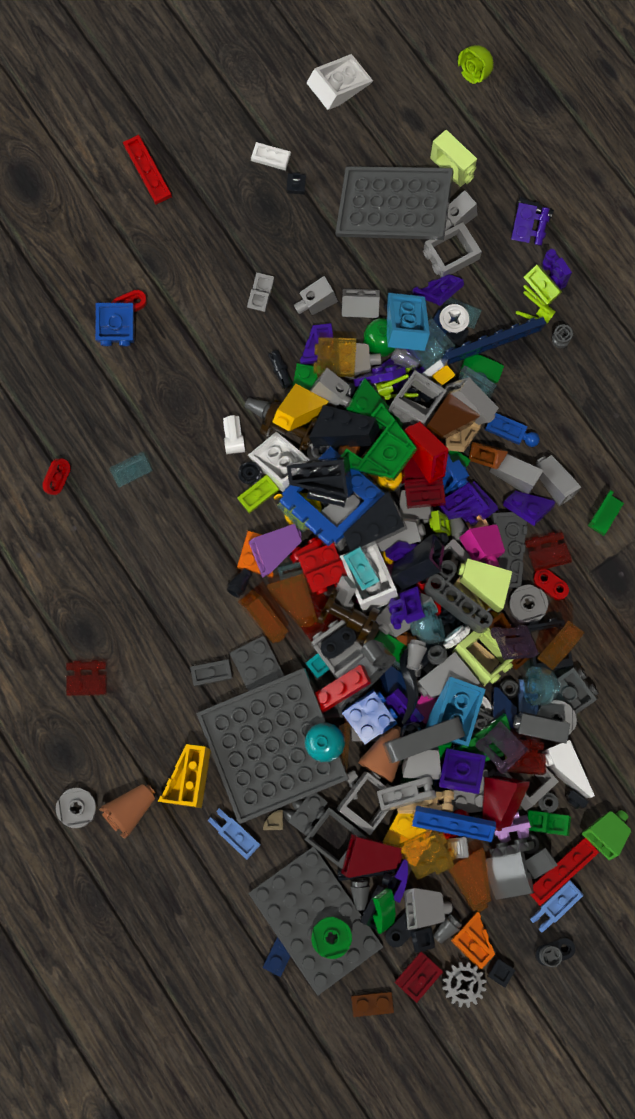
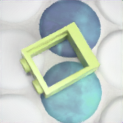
M445 130L433 141L430 159L440 168H453V181L461 187L465 183H470L474 178L477 158L451 133Z
M489 628L484 633L473 631L452 651V653L456 652L483 686L489 682L495 683L501 677L499 673L502 671L506 673L513 666L511 662L516 658ZM479 639L502 663L492 673H489L467 650Z

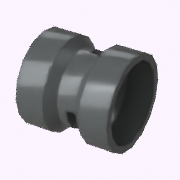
M565 324L557 326L551 339L555 347L565 348L568 346L573 336L571 327Z
M547 945L541 948L539 959L548 967H557L562 961V953L558 948Z

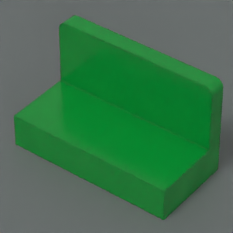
M612 490L608 492L588 524V527L603 536L624 504L612 496L614 493Z

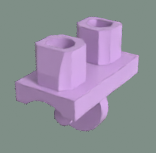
M517 812L510 827L502 828V831H495V835L498 836L500 842L510 841L509 832L517 831L518 838L529 837V828L531 827L528 816H519V812Z

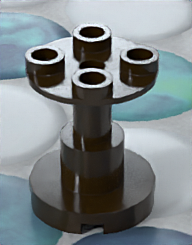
M276 399L266 413V425L262 424L260 434L268 437L273 429L282 434L287 432L303 439L299 451L306 454L310 446L309 436L317 418L312 420L308 428L299 426L291 431H287L273 423L276 411L282 403Z
M334 588L317 622L323 624L327 614L330 613L347 622V627L359 632L355 642L363 645L380 610L372 607L368 615L355 608L352 612L334 603L339 592L338 589Z

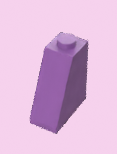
M295 524L263 534L249 541L262 578L269 575L302 542L301 532L296 528Z

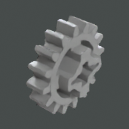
M459 962L457 968L452 964V971H445L448 978H442L446 982L442 989L448 990L445 997H452V1004L458 1001L459 1007H462L463 1003H465L467 1008H469L470 1002L477 1005L476 998L483 999L480 993L481 991H486V988L482 987L486 980L480 978L483 972L477 973L478 967L475 965L470 968L469 962L465 966H463L462 962ZM461 971H469L473 974L464 976ZM454 976L456 981L455 985L451 988V980ZM461 980H464L466 982L469 981V983H467V989H464L463 987L460 988V986L462 985L460 982ZM477 982V990L474 993L473 986ZM463 993L466 994L468 998H459L455 995Z

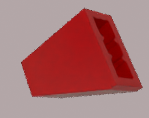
M421 422L408 426L404 432L417 448L412 457L426 480L432 483L444 477L449 449Z

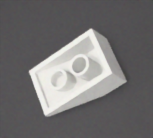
M350 54L315 68L307 81V85L327 110L343 104L370 85L373 80L354 56Z
M278 432L272 434L248 454L249 458L261 468L265 475L269 476L282 492L290 486L286 465L292 462L310 460Z
M377 544L363 551L380 581L365 590L361 589L344 560V555L340 556L348 577L357 588L355 595L363 613L370 612L372 607L377 609L389 604V600L392 598L399 599Z
M570 740L567 741V744L561 743L542 752L543 756H541L543 764L549 767V770L572 790L585 799L595 796Z

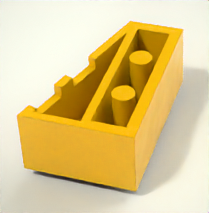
M186 744L158 802L202 808L211 752L210 748Z

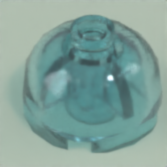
M434 604L424 606L426 617L414 621L413 625H410L413 636H417L420 641L426 644H437L445 641L443 639L445 638V630L441 618L438 619L437 615H435V613H438L437 608Z
M532 666L525 675V677H528L527 683L523 684L524 697L526 702L531 703L532 706H545L553 702L560 690V684L556 675L550 669Z

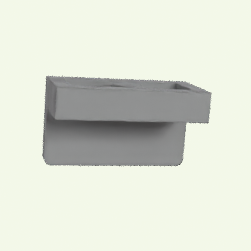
M343 289L342 316L378 318L380 290Z

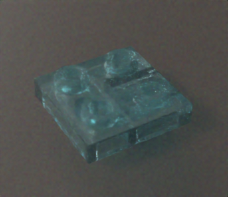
M432 318L428 320L430 335L425 351L408 349L425 370L444 356L446 350L455 347L453 342Z
M464 365L458 380L470 377L491 399L497 385L488 380L484 373L475 372Z

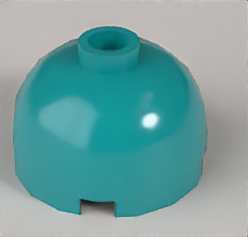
M328 722L318 723L307 732L305 748L314 760L331 762L343 753L345 737L336 725Z

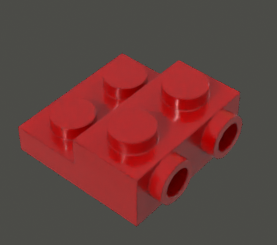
M334 543L330 546L324 545L297 557L311 593L316 592L317 595L328 591L327 587L334 584L337 587L342 576H348Z

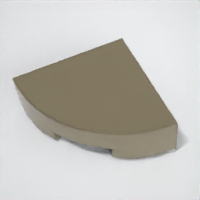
M283 810L270 814L264 823L263 830H283Z

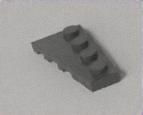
M513 512L493 513L491 515L492 525L497 524L505 549V553L497 558L500 565L499 568L512 571L508 589L518 588L521 586L527 521Z

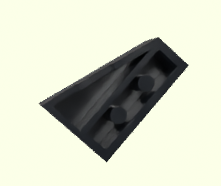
M324 405L309 438L314 449L320 448V446H331L332 448H337L340 445H349V447L373 446L380 428L376 418Z
M348 456L292 462L286 465L289 485L323 491L328 494H336L345 498L353 495Z
M388 491L343 535L351 551L359 546L364 550L407 530V527L392 494Z

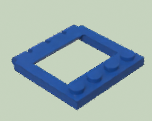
M330 447L318 459L336 458L341 455ZM350 469L353 491L364 502L338 527L299 494L304 488L290 485L282 492L283 497L279 502L289 511L292 510L291 513L302 523L306 521L305 526L315 535L319 534L318 537L327 546H330L333 542L337 544L344 537L343 534L385 495L384 492L357 470Z

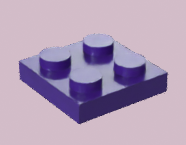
M446 748L439 787L479 794L486 755Z

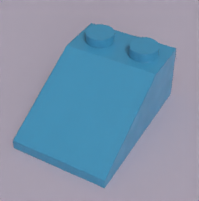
M388 293V347L425 351L430 335L425 297Z
M449 677L430 712L426 728L459 716L466 736L451 742L469 746L486 689Z

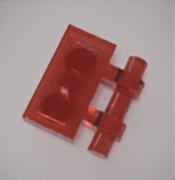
M551 532L547 536H535L531 540L525 541L526 548L534 547L535 551L529 552L534 572L572 562L567 544H558L557 542L564 539L563 532ZM546 543H550V544H551V547H547V548H543V549H542V547H541L542 544H546Z
M75 660L73 663H66V670H74V676H66V695H106V675H99V669H106V662H98V660L81 662V660ZM81 670H92V675L81 676Z
M512 737V739L505 738L504 746L512 748V750L505 752L506 772L534 775L546 774L545 754L538 753V750L544 749L543 742H537L536 739L520 740L518 737ZM521 748H527L529 752H522Z

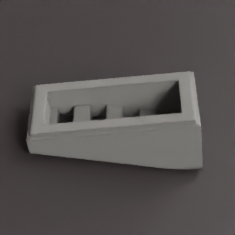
M466 837L447 840L450 859L469 857Z

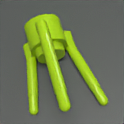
M524 285L523 287L527 291L523 293L540 307L536 313L539 317L516 311V314L528 319L544 317L548 324L556 311L549 307L527 285Z
M414 366L406 368V373L413 370ZM406 374L394 380L376 383L378 394L381 398L385 397V400L395 398L397 394H391V392H394L392 385L408 378L409 375ZM406 393L404 397H418L419 394Z

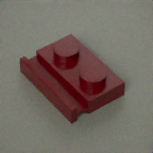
M443 477L432 483H429L426 478L404 480L407 509L444 506L446 504Z
M419 952L394 983L417 1003L443 971L423 952Z

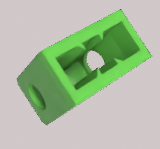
M619 810L616 815L609 811L583 831L582 835L610 861L620 855L631 833V829L625 824L628 815L622 810Z

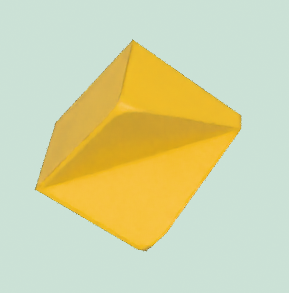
M447 365L433 374L431 381L442 386L452 379L455 373Z

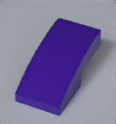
M405 859L402 860L394 875V878L400 880L393 895L394 901L400 903L408 878V861Z

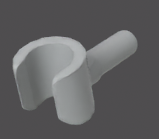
M354 770L347 773L349 777L347 781L351 788L354 786V782L359 779ZM357 794L354 796L353 800L358 799Z

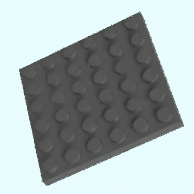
M305 668L196 713L239 824L349 780L340 756L331 762H319L314 760L305 748V737L311 727L318 723L326 722Z

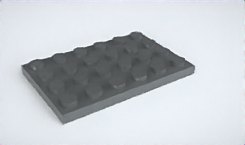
M346 167L335 232L336 236L444 240L454 174L453 168Z
M314 847L248 893L317 996L383 948L371 928L360 922L362 915L358 910H355V905ZM327 917L341 919L349 926L352 933V942L345 955L337 959H328L320 956L314 950L311 943L313 927L320 920ZM329 932L328 937H326V941H330L331 944H334V940L337 939V935H333L332 932Z

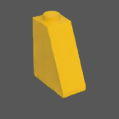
M295 383L277 409L273 423L287 431H291L312 421L314 418H318L323 406H327L329 401Z

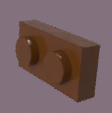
M391 991L351 996L353 1017L394 1013Z

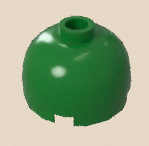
M386 318L373 320L367 325L364 332V344L369 345V352L371 354L380 353L381 357H386L397 350V348L388 347Z

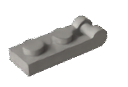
M432 777L421 778L377 791L381 811L386 812L424 800L435 799L437 796L435 790L432 789ZM424 787L425 792L419 793L418 788Z

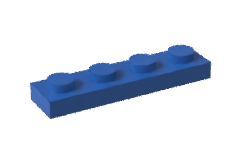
M416 806L412 826L492 842L496 822Z

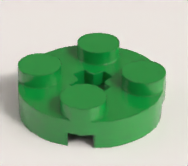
M327 917L320 920L313 927L311 934V943L314 950L320 956L328 959H337L345 955L352 942V933L349 926L341 919L335 917ZM329 932H332L333 935H337V939L334 940V944H331L330 941H326V937H328Z

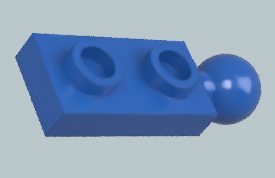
M495 413V418L485 428L486 431L520 445L521 440H525L527 446L535 447L540 441L537 433H525L528 426Z

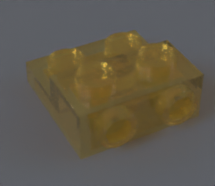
M356 338L318 339V344H315V355H318L317 362H314V373H317L318 378L326 368L339 377H355Z
M427 830L400 844L417 880L433 872H436L438 875L455 866L453 860L456 858L451 848H446L445 844L448 842L443 832L438 833V831Z

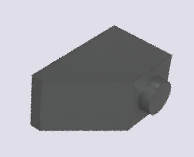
M539 848L535 853L525 858L527 873H531L532 879L538 878L557 866V863L546 848Z

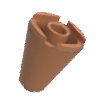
M397 725L383 733L358 762L367 770L373 771L379 777L391 783L395 778L400 761L389 763L383 743L400 738L401 727Z
M141 784L103 805L99 810L104 812L102 814L115 831L120 829L123 832L120 836L125 839L131 834L155 800V791L149 785Z

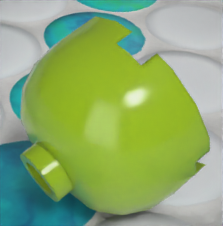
M473 45L461 51L458 56V65L462 66L463 69L461 73L470 83H480L490 76L494 62L491 53L485 47Z

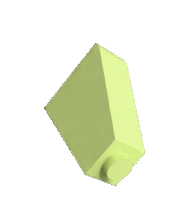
M468 558L464 563H461L458 569V575H460L459 582L494 611L500 612L504 608L512 571Z

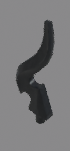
M435 631L432 638L425 637L424 642L426 643L427 650L420 663L423 668L430 663L428 660L429 649L436 645L443 647V643L439 642L442 635L440 632ZM408 647L403 651L400 658V669L408 696L407 709L402 720L404 725L416 708L419 692L415 672L407 668Z

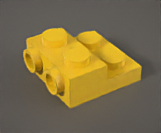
M397 813L382 842L394 844L402 848V859L416 866L434 831L412 826L414 814Z

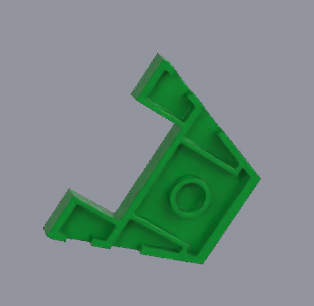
M380 403L371 417L376 418L377 422L385 427V430L363 459L347 448L340 457H349L350 469L395 481L415 454L417 448L384 404Z

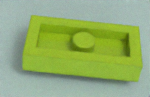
M539 264L524 276V279L547 305L562 293L560 288Z
M266 475L237 497V499L250 514L277 493L279 488Z
M438 510L432 511V518H429L431 529L436 533H445L447 536H451L450 520Z

